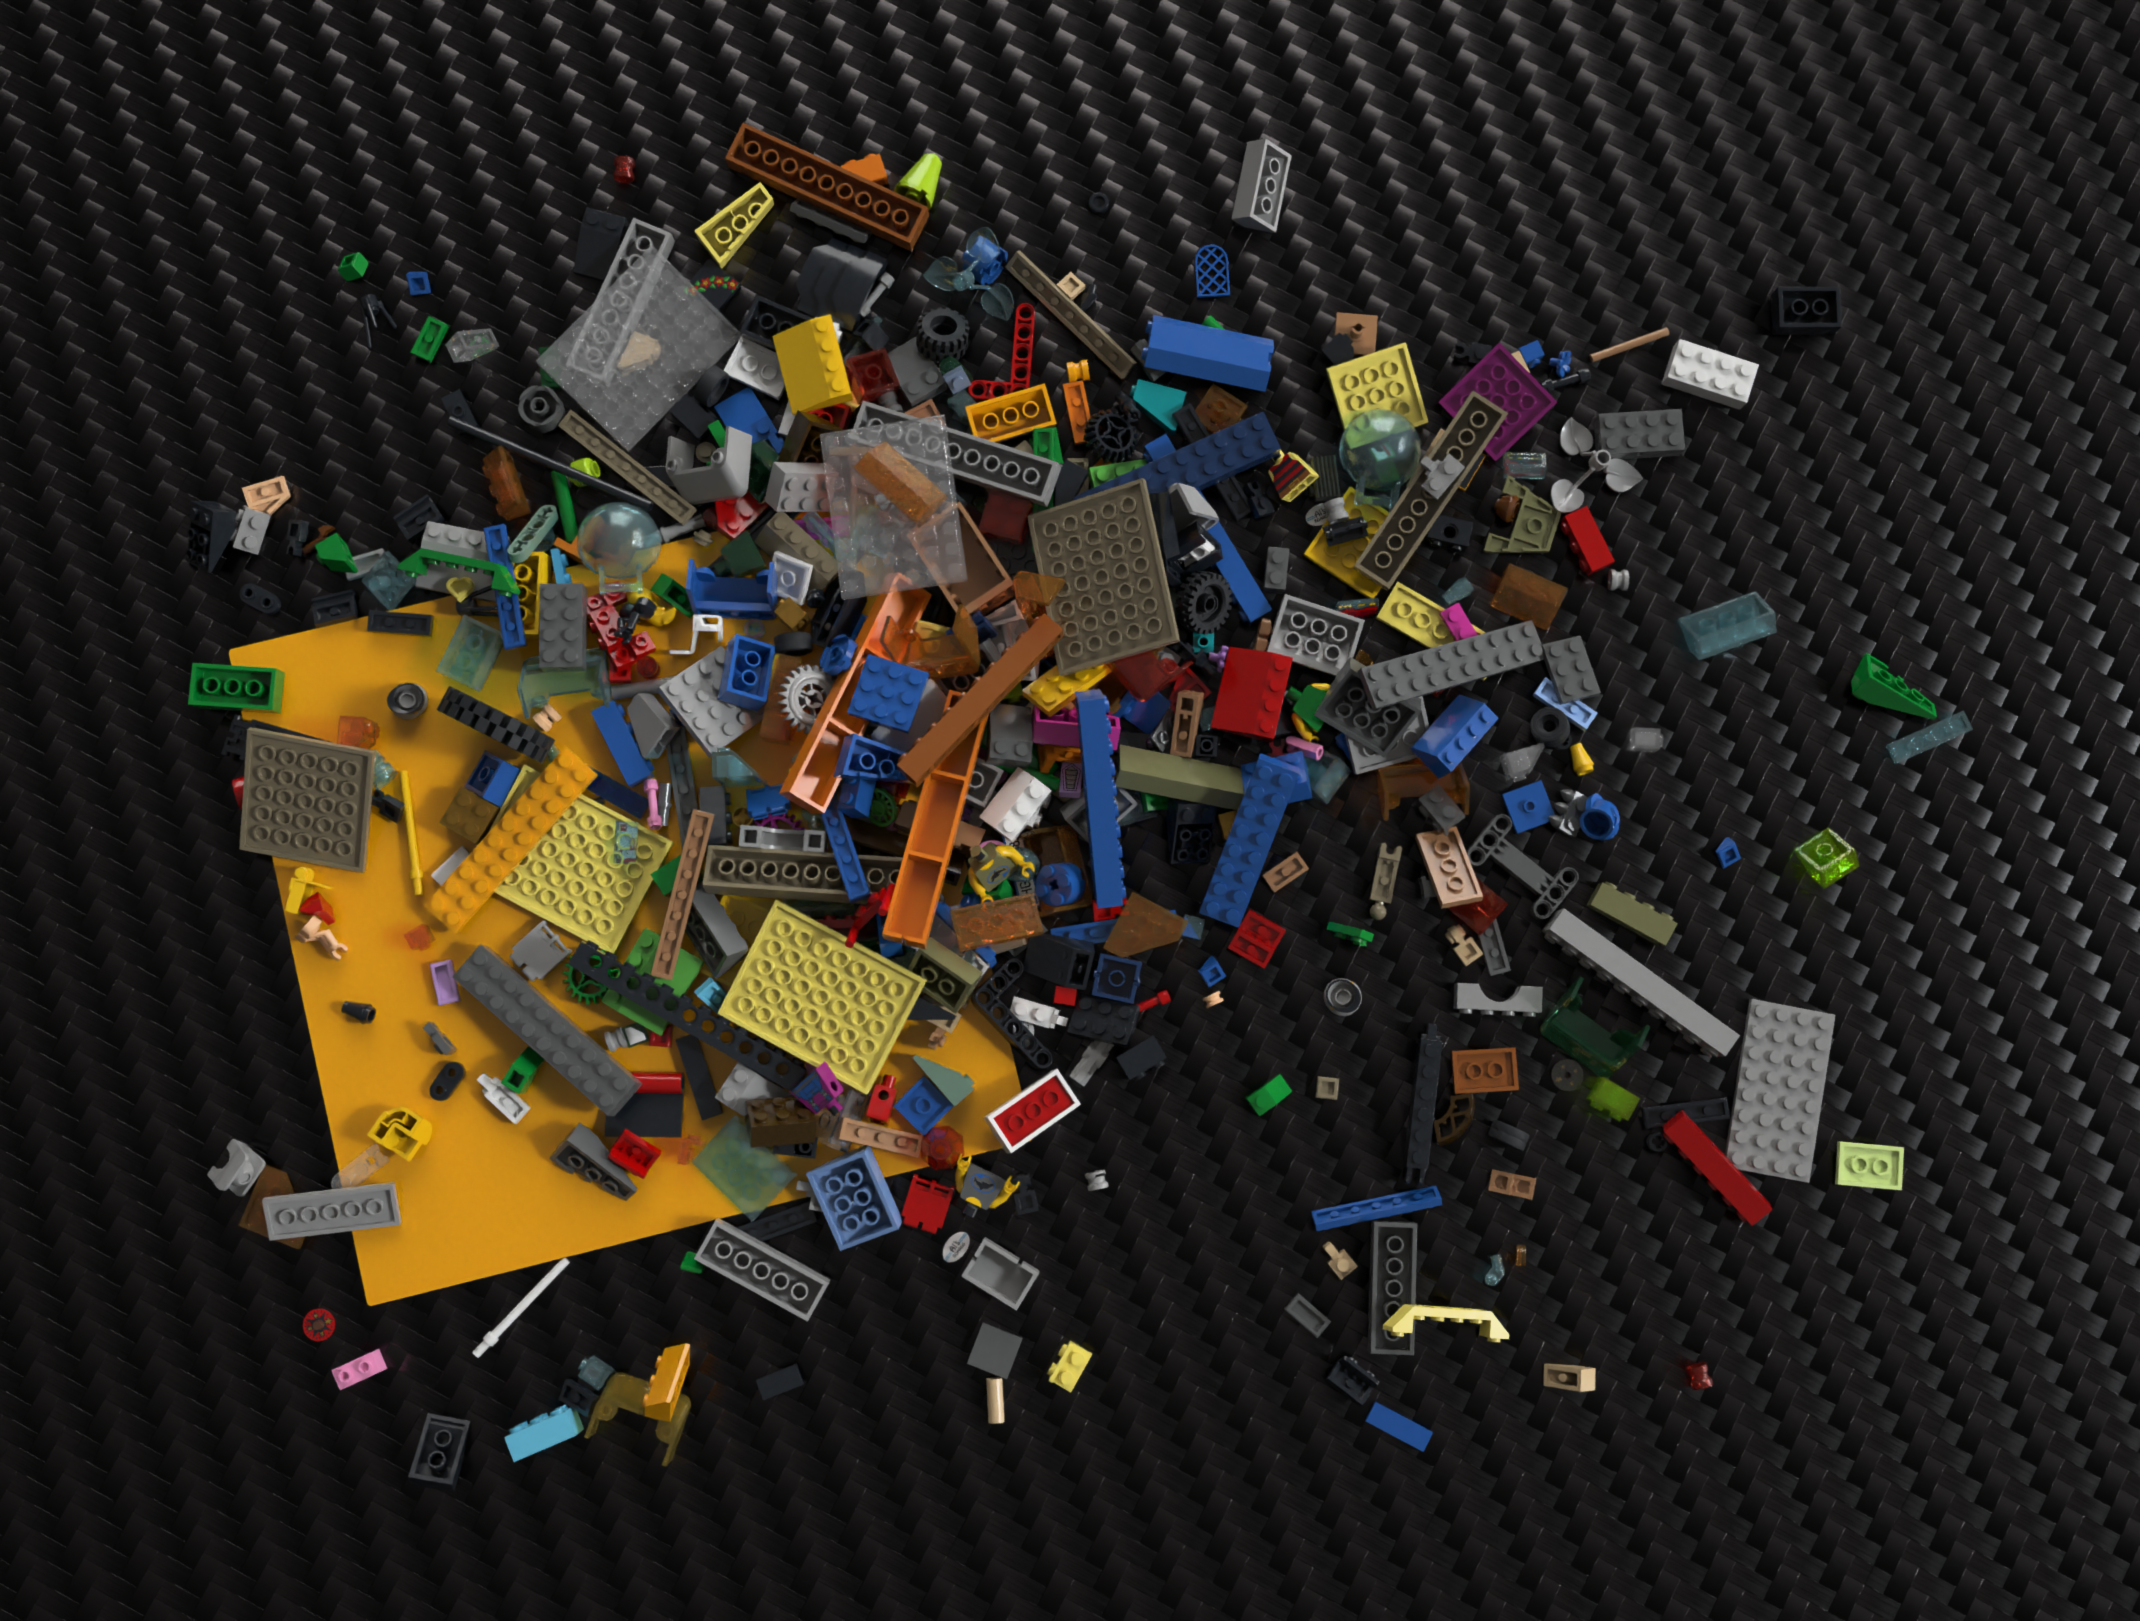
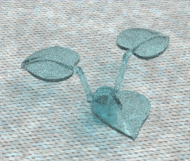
M982 227L973 232L967 241L968 254L976 257L969 268L958 272V266L954 260L949 257H940L932 263L923 277L934 286L945 291H953L955 289L963 291L968 287L970 290H988L983 293L981 298L983 308L990 315L1008 321L1014 307L1013 296L1010 290L1001 283H996L992 288L988 285L973 284L975 278L971 270L977 265L979 260L984 263H991L997 259L1000 252L999 243L992 230L988 227Z

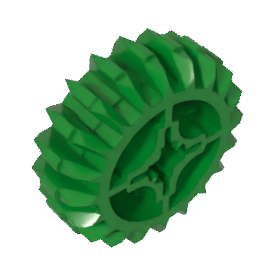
M597 955L590 957V959L601 961V958ZM566 963L565 967L570 969L569 972L563 971L562 974L568 976V979H564L563 983L570 984L565 989L567 992L574 990L570 997L576 998L578 996L577 1002L582 1003L585 999L586 1005H590L592 999L594 1004H599V997L602 1000L609 987L598 981L588 980L589 976L582 972V979L578 985L576 982L577 969ZM614 966L609 968L608 974L610 977L615 978V974L620 969H613ZM592 984L601 989L593 994L583 992L585 988Z

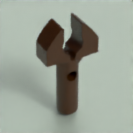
M328 525L318 528L320 532L319 537L302 547V552L307 555L316 549L315 545L325 540L327 534L335 530V528Z

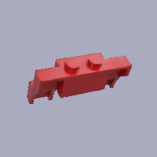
M619 581L599 588V593L587 597V619L589 621L587 624L589 630L598 637L597 643L599 648L605 650L617 673L629 669L638 660L656 651V647L647 631L632 636L631 641L626 644L621 643L623 638L614 636V632L617 630V618L620 617L615 607L628 601V597Z

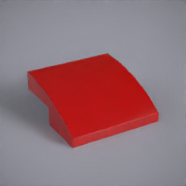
M1249 909L1228 948L1265 969L1286 929Z

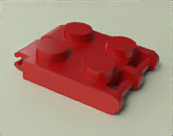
M914 1174L901 1216L905 1217L903 1224L918 1228L919 1222H923L921 1230L936 1234L937 1228L943 1227L955 1187L937 1184L935 1180L931 1182L918 1178V1175ZM916 1182H920V1183L929 1185L930 1188H929V1187H926V1186H924V1185L917 1184ZM935 1188H939V1189L948 1191L949 1193H945V1192H943V1191L936 1190Z

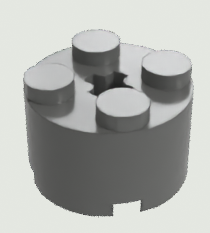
M531 386L520 396L519 414L536 431L541 433L552 431L558 427V424L565 417V409L561 399L549 387Z

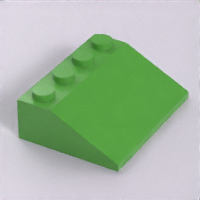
M645 928L625 962L627 961L637 967L635 971L641 975L644 972L651 975L661 935ZM680 948L673 979L668 980L653 976L656 978L654 982L661 986L663 983L675 989L673 993L678 996L686 995L705 962L685 949ZM620 971L618 972L615 978H618L620 976ZM630 977L627 980L628 987L636 989L639 986V980L635 977ZM610 988L601 1001L662 1036L669 1024L665 1019ZM649 988L646 990V997L651 1000L656 999L658 991L655 988ZM667 999L664 1003L665 1008L674 1010L677 1007V1002L674 999Z

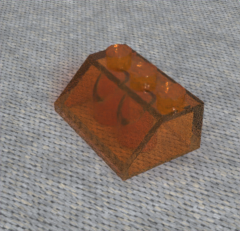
M502 445L496 447L483 459L485 466L482 468L486 478H490L492 485L489 486L492 496L496 497L498 501L496 509L499 516H503L507 521L529 514L531 511L512 456Z
M1509 564L1503 572L1489 606L1526 622L1532 620L1535 626L1548 630L1568 588L1513 564Z

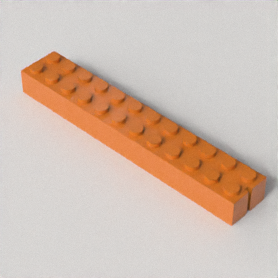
M901 573L887 576L855 640L857 648L851 659L852 665L846 672L842 670L838 674L779 794L812 814L825 813L842 779L834 777L844 737L851 734L863 736L869 724V721L847 714L868 654L899 663L914 632L916 622L920 620L932 594L920 586H912L914 582Z
M949 690L944 711L957 703L958 697L962 694L961 692ZM989 714L924 780L882 932L883 939L901 944L903 940H906V945L926 950Z

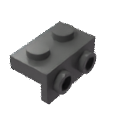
M1439 784L1419 798L1420 812L1424 817L1429 816L1433 821L1431 824L1438 833L1442 832L1447 836L1449 834L1448 830L1465 818V814Z

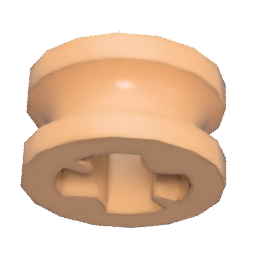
M1220 991L1203 998V1001L1207 1003L1206 1008L1224 1001L1223 998L1219 997Z

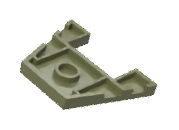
M1508 475L1501 495H1517L1521 501L1510 539L1489 533L1483 552L1548 553L1561 512L1556 511L1552 505L1541 497L1538 498L1529 491L1530 489L1520 485L1512 476Z

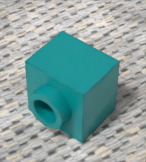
M1193 632L1192 647L1195 650L1193 652L1195 655L1201 649L1205 655L1214 652V633L1204 635ZM1206 639L1207 645H1201L1200 640Z

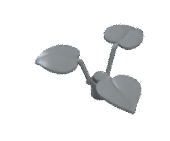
M1572 417L1566 421L1560 433V445L1564 452L1570 456L1580 453L1581 456L1592 457L1589 459L1590 469L1574 486L1566 479L1558 480L1553 484L1550 495L1556 511L1570 513L1582 505L1584 493L1577 489V487L1593 471H1601L1604 468V473H1607L1605 482L1610 489L1616 492H1625L1643 479L1639 472L1629 463L1618 458L1611 459L1610 453L1606 450L1587 452L1593 445V437L1590 431Z

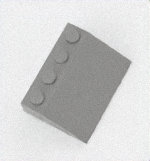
M430 521L427 522L421 548L489 562L484 532ZM508 537L509 546H510V545L512 544V542H511L510 538ZM440 562V565L429 563L427 575H418L415 586L417 588L450 594L446 589V583L449 579L469 577L475 584L473 591L475 592L492 585V576L484 575L483 570H477V573L465 571L463 566L453 569L446 567V563ZM494 589L473 597V599L496 603Z
M1285 594L1281 599L1267 652L1293 657L1292 662L1337 676L1348 659L1354 657L1365 620Z

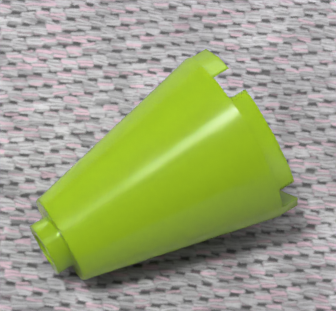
M934 153L924 154L896 184L894 192L916 201L930 210L933 205L942 166L940 158Z

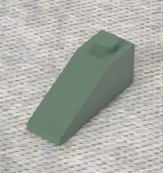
M918 1055L913 1057L954 1107L974 1090L972 1086L974 1081L967 1074L963 1076L955 1070Z

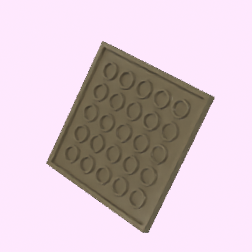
M252 727L247 729L239 850L361 873L366 871L376 751Z

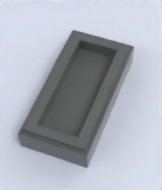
M1299 1293L1284 1308L1285 1311L1316 1338L1320 1336L1331 1322Z

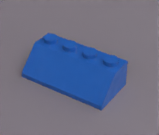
M1459 694L1410 749L1440 779L1454 770L1498 720V717L1485 703Z

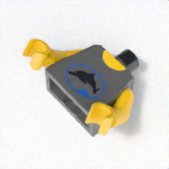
M962 1154L959 1155L955 1174L956 1190L960 1193V1198L967 1201L962 1212L974 1218L979 1207L987 1210L988 1208H996L1007 1201L1020 1184L1018 1181L1016 1185H1013L1010 1182L1012 1176L1005 1180L970 1163L971 1156H969L968 1161H964L961 1158Z

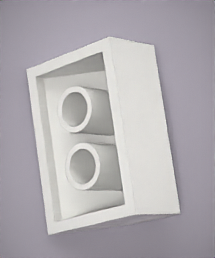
M1017 767L979 818L1013 843L1048 799L1052 791L1035 777Z

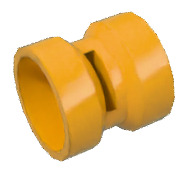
M1080 360L1079 363H1066L1069 383L1076 382L1078 379L1083 381L1090 380L1087 360Z

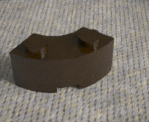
M1472 1092L1450 1096L1448 1112L1441 1119L1433 1121L1437 1142L1440 1146L1457 1140L1471 1124L1475 1110V1100Z

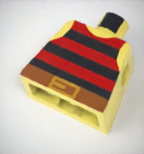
M1282 450L1278 456L1272 458L1275 465L1268 471L1280 498L1288 502L1296 498L1319 477L1298 455L1291 452L1284 455Z

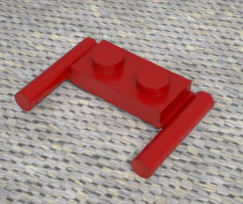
M889 884L887 889L883 887L878 893H872L867 900L868 903L865 906L861 904L855 912L856 918L845 942L846 947H853L860 929L877 912L881 916L887 914L895 889L894 884Z

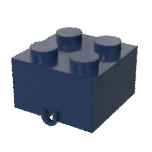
M1100 953L1098 967L1093 975L1095 981L1091 995L1133 1004L1136 989L1140 985L1141 979H1139L1142 962Z

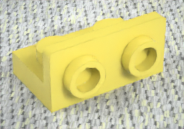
M1069 1341L1068 1345H1062L1058 1353L1060 1356L1057 1364L1052 1363L1047 1374L1050 1375L1049 1382H1054L1071 1392L1092 1353Z

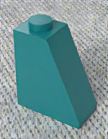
M1138 379L1137 385H1132L1130 397H1133L1136 408L1167 433L1175 436L1178 424L1172 414L1183 407L1186 392Z

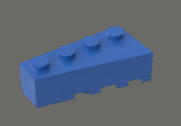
M857 734L844 737L834 777L913 784L897 768V761L905 753L904 751Z

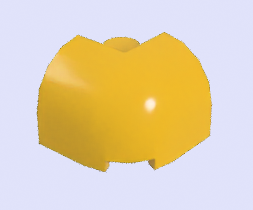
M400 1106L388 1112L384 1111L367 1136L410 1162L422 1144L427 1145L432 1134V1125L415 1112Z

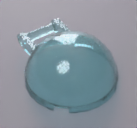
M1373 409L1361 413L1360 416L1348 424L1340 442V458L1344 470L1346 469L1351 478L1357 482L1354 504L1359 506L1361 504L1389 507V510H1392L1399 500L1400 486L1411 478L1418 467L1421 457V443L1414 425L1406 417L1398 412L1387 409ZM1364 488L1380 491L1391 490L1390 499L1365 496Z
M612 502L596 507L582 521L577 535V550L585 567H588L595 574H599L600 595H605V592L632 591L642 594V573L646 572L653 564L655 565L661 551V538L654 520L646 511L630 503ZM637 576V583L605 584V577L624 579Z

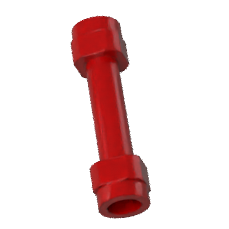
M1167 990L1157 993V996L1136 1005H1139V1012L1160 1003L1163 1005L1171 1002Z

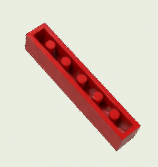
M1683 1110L1663 1125L1665 1132L1663 1136L1670 1144L1675 1143L1679 1147L1678 1152L1685 1160L1689 1158L1694 1163L1692 1167L1700 1176L1704 1174L1709 1179L1707 1181L1709 1186L1714 1191L1719 1190L1723 1194L1722 1199L1729 1207L1733 1205L1738 1210L1736 1214L1744 1223L1748 1221L1753 1226L1772 1211L1770 1203Z

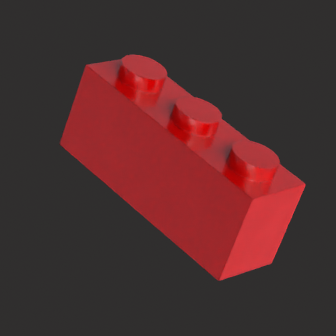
M1587 506L1561 519V530L1565 535H1568L1571 541L1569 543L1573 553H1577L1580 559V568L1583 572L1586 571L1588 576L1610 566L1615 561Z

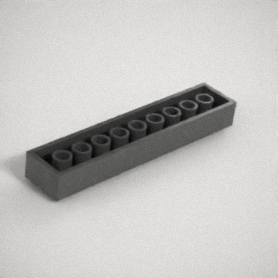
M480 944L453 975L457 982L607 1116L615 1117L643 1084L491 948Z

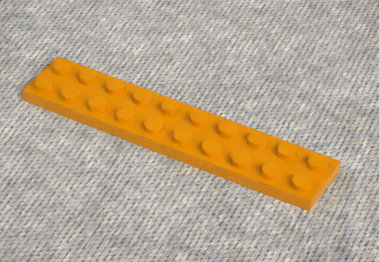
M564 747L424 906L451 931L457 934L594 781L598 774L569 748Z

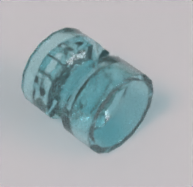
M375 749L373 787L380 789L396 776L397 770L389 762L385 763L383 755Z

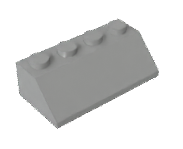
M1267 139L1247 142L1232 220L1246 228L1271 233L1276 232L1292 155Z

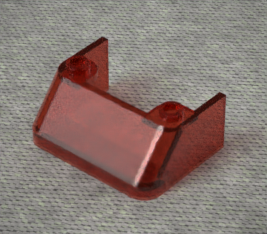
M1146 651L1106 663V665L1138 701L1147 702L1175 682L1193 664V661L1190 660L1179 667L1172 659L1164 658L1159 661L1151 651Z

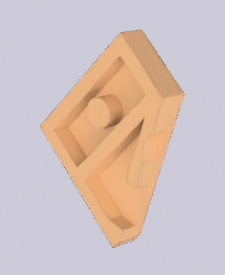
M284 476L242 488L249 508L270 515L291 497Z

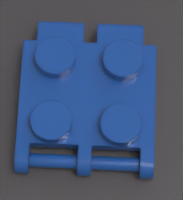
M783 784L765 785V788L756 790L746 789L749 818L760 820L767 818L768 814L771 813L772 816L787 813L791 809V803L789 799L779 794Z

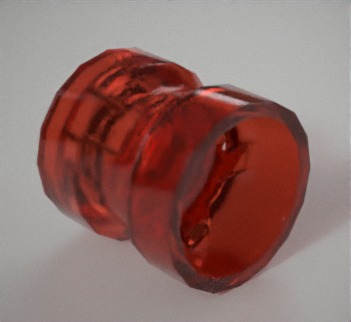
M628 156L615 157L614 166L616 170L613 173V179L620 183L633 182L634 173L632 169L635 167V160Z
M645 656L637 661L636 669L645 679L652 680L659 676L661 667L653 657Z
M1706 1362L1695 1363L1685 1368L1687 1375L1692 1377L1690 1383L1692 1390H1701L1713 1385L1712 1378L1707 1373L1708 1366Z

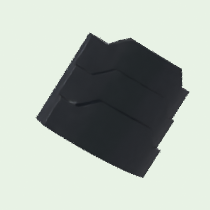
M833 237L828 244L814 247L796 282L801 297L797 310L813 318L831 314L833 322L838 323L842 331L852 335L862 318L860 312L875 281H879L878 279L884 273L888 264L887 259L870 251L866 252L851 244L848 245Z

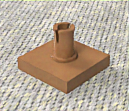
M1337 312L1334 336L1337 333L1342 335L1346 333L1353 341L1351 345L1354 348L1353 356L1362 357L1374 353L1378 316Z

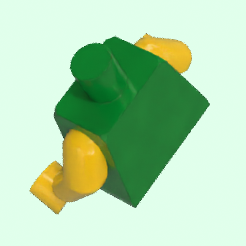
M1327 683L1307 685L1302 693L1291 686L1285 695L1286 698L1295 703L1290 710L1292 714L1291 719L1305 741L1311 742L1312 739L1317 742L1319 741V738L1312 733L1316 734L1324 721L1314 716V713L1331 686Z

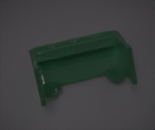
M1580 976L1562 994L1543 1021L1540 1031L1544 1037L1596 1075L1608 1078L1642 1047L1650 1026L1646 1025L1636 1035L1625 1029H1618L1613 1034L1609 1033L1578 1010L1582 1005V998L1577 992L1584 979Z

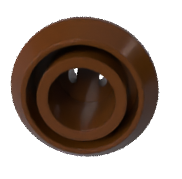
M1517 495L1498 498L1494 506L1497 516L1507 523L1513 521L1519 511L1520 499Z

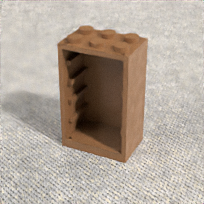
M960 501L958 503L954 502L945 508L946 511L940 515L935 514L930 517L928 523L922 527L917 526L910 531L911 534L907 537L959 618L964 620L978 610L981 611L983 616L1018 594L1019 590Z

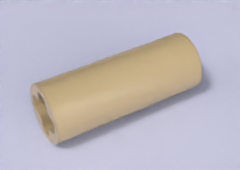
M1002 1377L986 1378L988 1423H1003Z

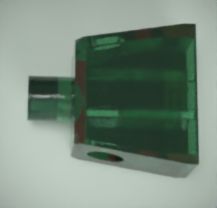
M748 530L721 548L720 551L724 560L714 565L719 576L731 571L734 578H743L768 569Z

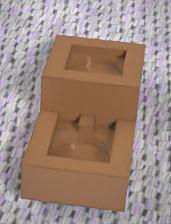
M1492 1169L1488 1190L1533 1200L1536 1178Z

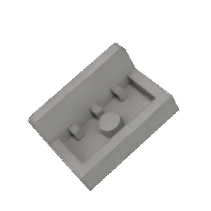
M245 505L242 510L239 509L235 520L238 521V524L230 539L232 547L258 555L271 515L251 509Z

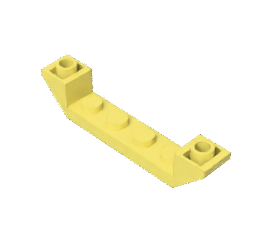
M1404 1304L1383 1324V1329L1391 1331L1392 1336L1403 1337L1404 1333H1412L1413 1319L1425 1320V1316H1431V1320L1444 1321V1317L1450 1318L1452 1322H1463V1319H1469L1470 1323L1480 1324L1479 1335L1487 1337V1341L1500 1342V1339H1509L1508 1332L1491 1311L1483 1309Z

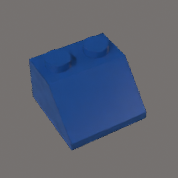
M485 750L464 787L502 807L521 770Z

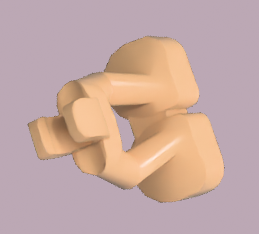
M313 915L294 938L301 943L319 941L326 951L330 953V956L334 960L339 961L342 957L336 953V949L346 953L348 950L347 946L338 943L330 929L318 931L322 921Z

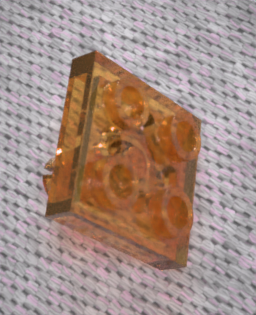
M1213 383L1195 412L1204 427L1214 434L1236 424L1248 405Z

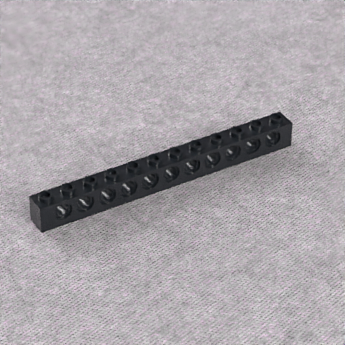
M590 940L587 942L582 941L569 961L568 965L789 1091L800 1083L807 1071L803 1067L804 1063L800 1060L786 1058V1053L781 1049L775 1047L772 1050L766 1046L768 1042L758 1036L753 1039L748 1036L749 1031L740 1026L737 1028L729 1025L730 1020L721 1015L718 1018L711 1015V1009L702 1004L700 1007L692 1004L693 999L684 994L681 996L673 993L675 989L665 983L662 986L655 983V977L646 972L641 975L635 971L637 967L627 961L622 964L617 961L618 956L609 951H606V953L598 950L599 945ZM597 955L601 958V965L599 967H592L590 965L589 959L591 956ZM616 966L620 969V976L618 978L609 976L608 970L610 967ZM630 977H635L639 980V986L636 989L628 987L627 980ZM655 988L658 991V997L653 1000L646 997V990ZM667 999H674L677 1002V1007L674 1010L665 1008L664 1003ZM685 1010H693L696 1014L695 1019L692 1021L685 1020L683 1017ZM706 1020H711L714 1023V1029L709 1032L704 1031L702 1023ZM730 1031L733 1034V1039L730 1042L722 1041L720 1038L722 1032ZM744 1041L749 1042L752 1046L751 1050L747 1053H743L739 1049V1045ZM760 1053H768L770 1060L767 1063H760L757 1059ZM780 1063H786L789 1067L788 1071L784 1074L776 1071V1067Z

